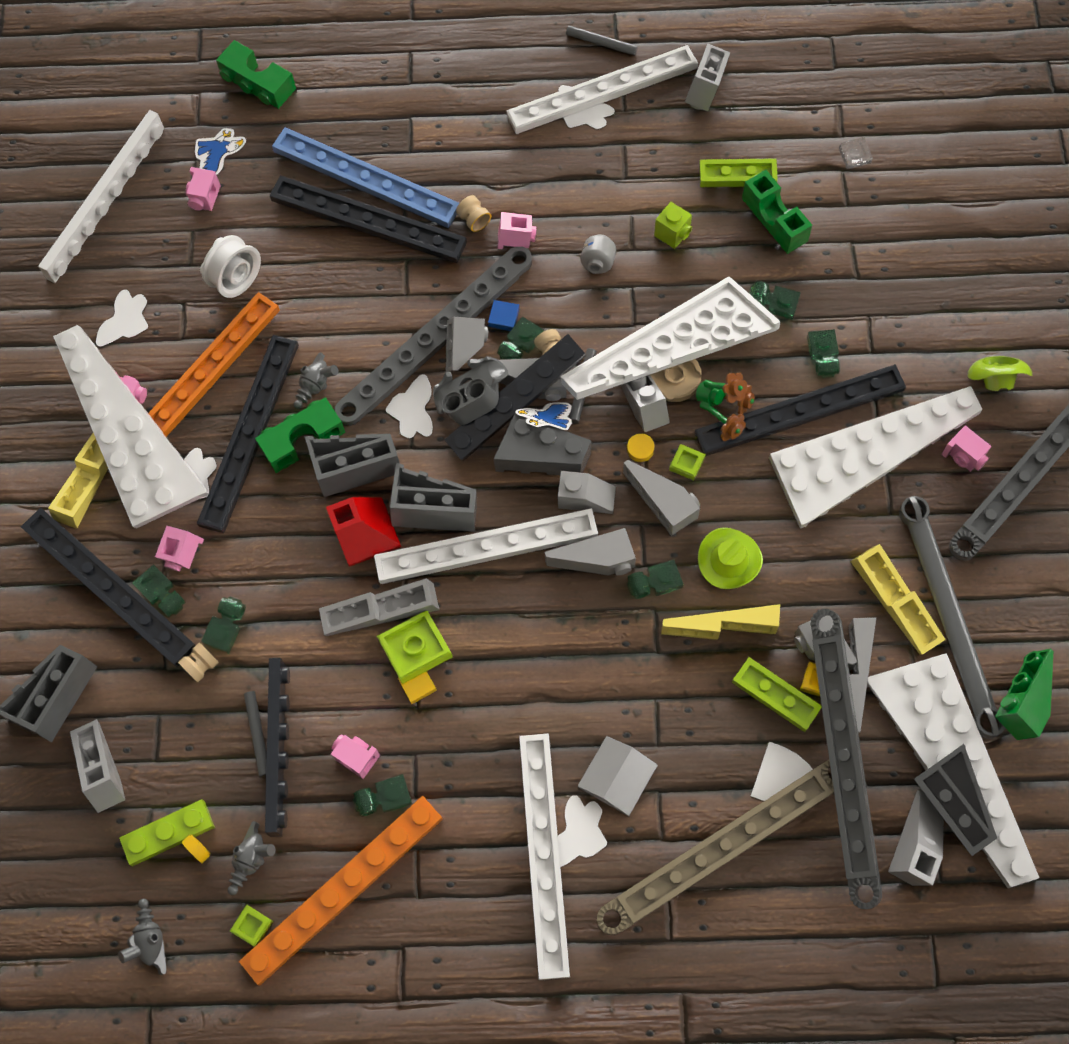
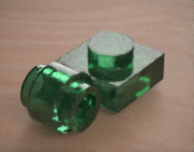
M756 281L749 289V294L762 306L769 305L768 311L771 314L793 320L801 292L775 285L774 292L771 293L769 285L762 281Z
M522 317L507 335V341L502 342L499 346L497 354L501 360L521 359L523 351L529 354L535 347V338L544 330Z
M835 329L808 332L807 340L811 360H816V375L828 378L839 374L840 364L837 358L839 350Z
M674 559L648 567L647 573L649 577L644 575L643 572H636L627 577V587L630 595H634L635 599H641L650 595V588H653L656 596L681 589L684 585Z
M154 564L132 583L152 605L160 599L161 602L157 606L167 617H170L172 614L176 616L186 603L175 590L171 594L168 592L174 585Z
M231 596L221 599L218 613L221 614L222 619L212 616L201 640L203 645L228 654L230 653L240 631V627L233 624V621L241 620L246 610V605L242 604L241 600Z
M403 774L375 783L378 792L376 794L371 792L370 788H364L354 792L355 798L352 799L355 812H359L360 817L377 812L376 807L378 804L382 805L384 813L412 804Z

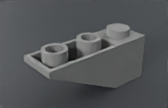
M650 375L621 384L633 414L644 432L670 423L666 398Z
M917 790L888 871L912 886L933 885L943 858L944 818L922 790Z

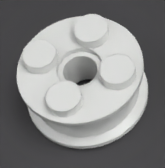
M238 236L220 237L215 240L213 247L207 253L200 267V273L202 274L203 281L208 286L217 288L218 292L224 297L233 298L245 292L254 282L260 269L261 257L256 248L245 245L244 241Z

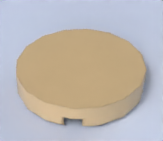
M693 359L650 374V376L667 401L681 402L689 399L696 393L701 383V368L698 361Z

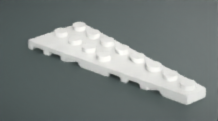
M727 277L560 376L561 384L578 400L774 332L779 329L780 321L732 278Z
M76 325L53 336L132 526L139 528L208 495L207 488L204 487L176 448L172 446L144 407L133 396L130 389L115 373V370L108 364L83 329Z
M970 386L771 453L769 459L801 529L814 519L826 514L831 508L849 499L851 495L862 488L868 487L885 476L905 460L914 457L922 449L930 444H934L942 436L979 415L982 407Z
M947 653L868 677L867 687H870L880 701V706L889 714L896 724V729L900 735L903 734L914 750V755L925 770L932 767L961 745H965L997 835L996 840L983 848V851L988 856V861L1007 888L1038 879L1039 876Z

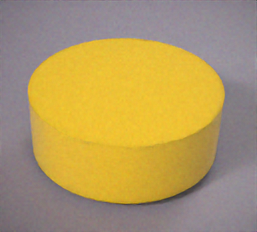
M646 434L632 436L627 444L629 457L636 462L648 461L654 454V441Z
M188 835L182 841L185 848L199 862L203 863L210 857V852L193 835Z

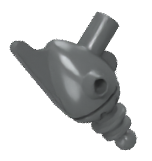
M321 352L318 353L311 365L301 368L299 378L301 389L297 390L298 394L295 396L297 400L294 402L296 409H301L303 403L307 404L308 400L312 398L311 395L318 394L327 388V377L338 374L337 366H327L326 362L323 361L325 355Z
M256 821L251 823L243 842L233 849L232 859L234 860H232V866L235 872L230 874L233 876L232 879H229L232 885L227 890L230 895L237 894V887H243L242 882H247L248 880L245 877L256 872L255 869L258 870L263 865V857L275 854L276 849L273 844H263L262 836L258 834L259 823Z
M141 899L138 902V907L141 910L136 912V914H139V917L136 918L139 924L135 926L132 936L127 940L129 948L119 951L118 957L121 963L139 957L146 965H154L158 969V973L163 975L167 970L162 931L160 926L151 920L154 918V915H150L152 909H147L148 900Z

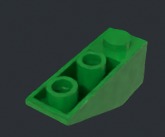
M1051 648L1032 651L1025 656L1021 669L1013 678L1012 685L1007 695L1002 699L1001 706L995 715L996 719L1016 740L1040 737L1051 715L1054 654Z

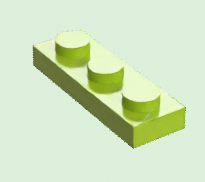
M776 159L700 160V187H744L745 181L764 170H767L777 182Z
M750 657L732 681L733 684L804 732H806L822 708L814 700Z
M201 799L120 837V841L129 865L135 866L182 844V841L188 835L197 837L214 829L215 826L205 801Z

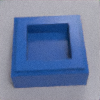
M494 300L488 320V327L514 332L520 310L519 304Z

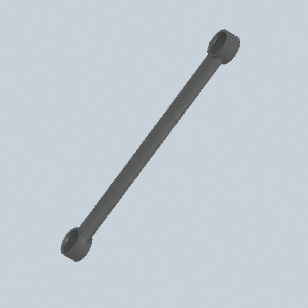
M911 496L902 503L899 517L903 523L908 525L975 715L974 721L981 737L993 739L999 736L1005 727L999 722L998 728L995 719L998 709H996L928 519L929 505L923 498ZM906 505H913L916 519L910 518L906 514L904 508ZM982 714L988 716L992 733L985 731L980 725V716Z

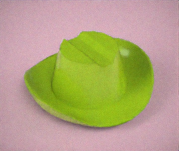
M990 356L981 358L973 363L967 376L972 380L984 379L986 389L999 391L1001 388L1013 389L1019 373L1032 376V371L1029 365L1020 359L1006 356Z
M718 528L710 532L701 542L698 552V564L702 575L709 583L722 589H733L748 584L758 575L763 563L762 553L756 542L745 533L732 528Z

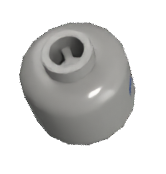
M605 235L590 236L586 239L581 252V264L585 269L594 274L609 271L614 263L616 245Z

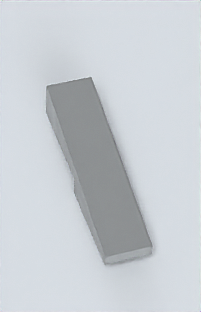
M427 578L376 595L369 592L319 608L325 636L415 616L426 610L428 612L440 610L434 584Z
M853 618L848 626L851 651L857 660V664L853 668V674L850 675L858 734L861 731L876 618Z

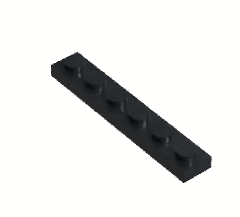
M567 334L499 392V400L494 409L468 424L459 426L444 439L445 442L464 461L509 423L516 410L529 406L561 378L560 376L567 373L585 358V352Z
M269 658L265 833L270 837H282L283 828H287V811L283 810V799L288 797V783L284 781V769H288L289 759L288 752H284V740L289 739V725L285 723V712H289L290 701L289 695H285V684L290 683V669L286 667L281 658Z

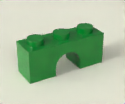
M233 40L216 59L220 70L219 74L225 81L229 83L232 81L244 92L257 96L266 105L271 104L279 109L296 90L292 73L274 62L267 69L255 72L258 64L254 51L236 40Z
M764 170L745 181L742 200L788 254L808 242L813 225L798 207L789 211L784 206L780 196V185L767 170Z
M325 397L311 402L306 409L299 413L287 416L283 422L275 427L266 428L255 439L275 473H278L299 460L294 449V443L299 437L313 435L317 439H330L332 435L341 436L346 432L342 421Z

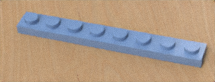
M284 127L272 145L275 153L444 227L449 228L457 215L456 209L459 202Z

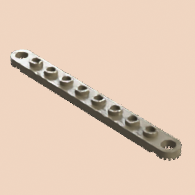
M830 760L814 768L605 904L597 914L599 929L607 935H617L834 794L833 781L827 775ZM611 910L619 913L621 917L620 924L615 928L607 927L603 922L604 914Z

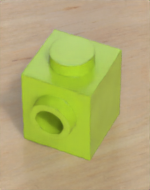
M670 202L655 219L654 236L675 249L692 231V214Z

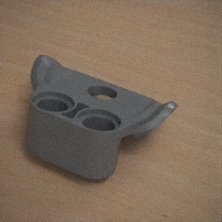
M488 356L482 359H469L467 362L468 366L473 369L452 380L451 372H446L442 381L433 388V397L438 414L446 413L455 423L465 425L494 409L499 400L498 383L508 375L507 368L499 360Z

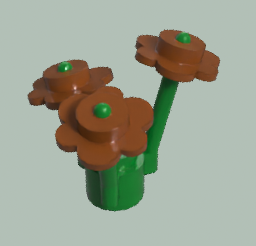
M729 373L726 376V383L705 380L699 384L696 390V399L701 402L700 408L709 411L724 424L721 427V439L723 441H727L730 438L735 439L742 433L746 422L743 421L744 415L742 414L750 409L754 403L755 396L751 391L752 386L747 385V382L743 380L742 373ZM724 397H726L728 403L738 401L739 415L732 414L727 419L712 406L721 404Z

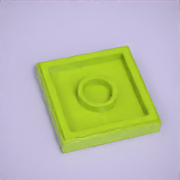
M427 610L377 636L402 684L453 657Z

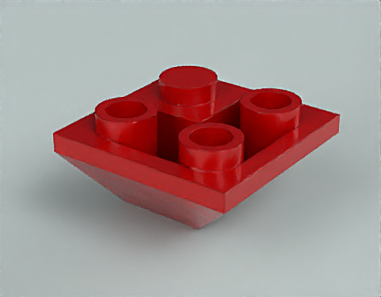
M351 497L326 507L349 567L374 558L376 554L389 552L401 547L382 497Z

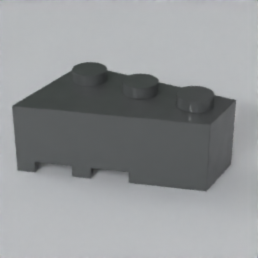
M515 412L494 457L495 472L511 470L521 471V473L530 474V472H544L547 475H561V471L583 473L591 455V440L550 425L532 426L526 423V417L517 415Z
M391 434L356 435V438H340L339 435H332L330 439H314L313 436H305L315 474L324 497L394 476L396 462L400 463Z
M396 462L390 503L392 527L475 532L477 512L476 489L446 479L440 481L428 477L426 472L419 471L417 473L405 469L403 464Z
M59 645L32 670L34 674L22 685L17 684L12 689L13 694L0 705V716L52 742L97 666L83 655Z
M964 744L914 779L972 856L997 839Z

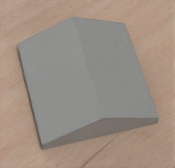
M606 736L578 784V788L629 817L658 765L633 747Z

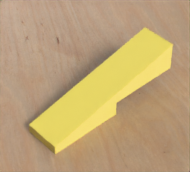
M94 433L75 458L76 468L48 508L54 520L76 529L108 470Z
M880 544L850 561L920 655L945 640L916 592H910Z
M780 604L663 619L661 634L716 640L719 638L721 629L776 634L779 627Z

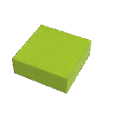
M680 444L669 470L694 481L706 454Z
M246 905L230 932L255 947L261 942L273 921L249 905Z

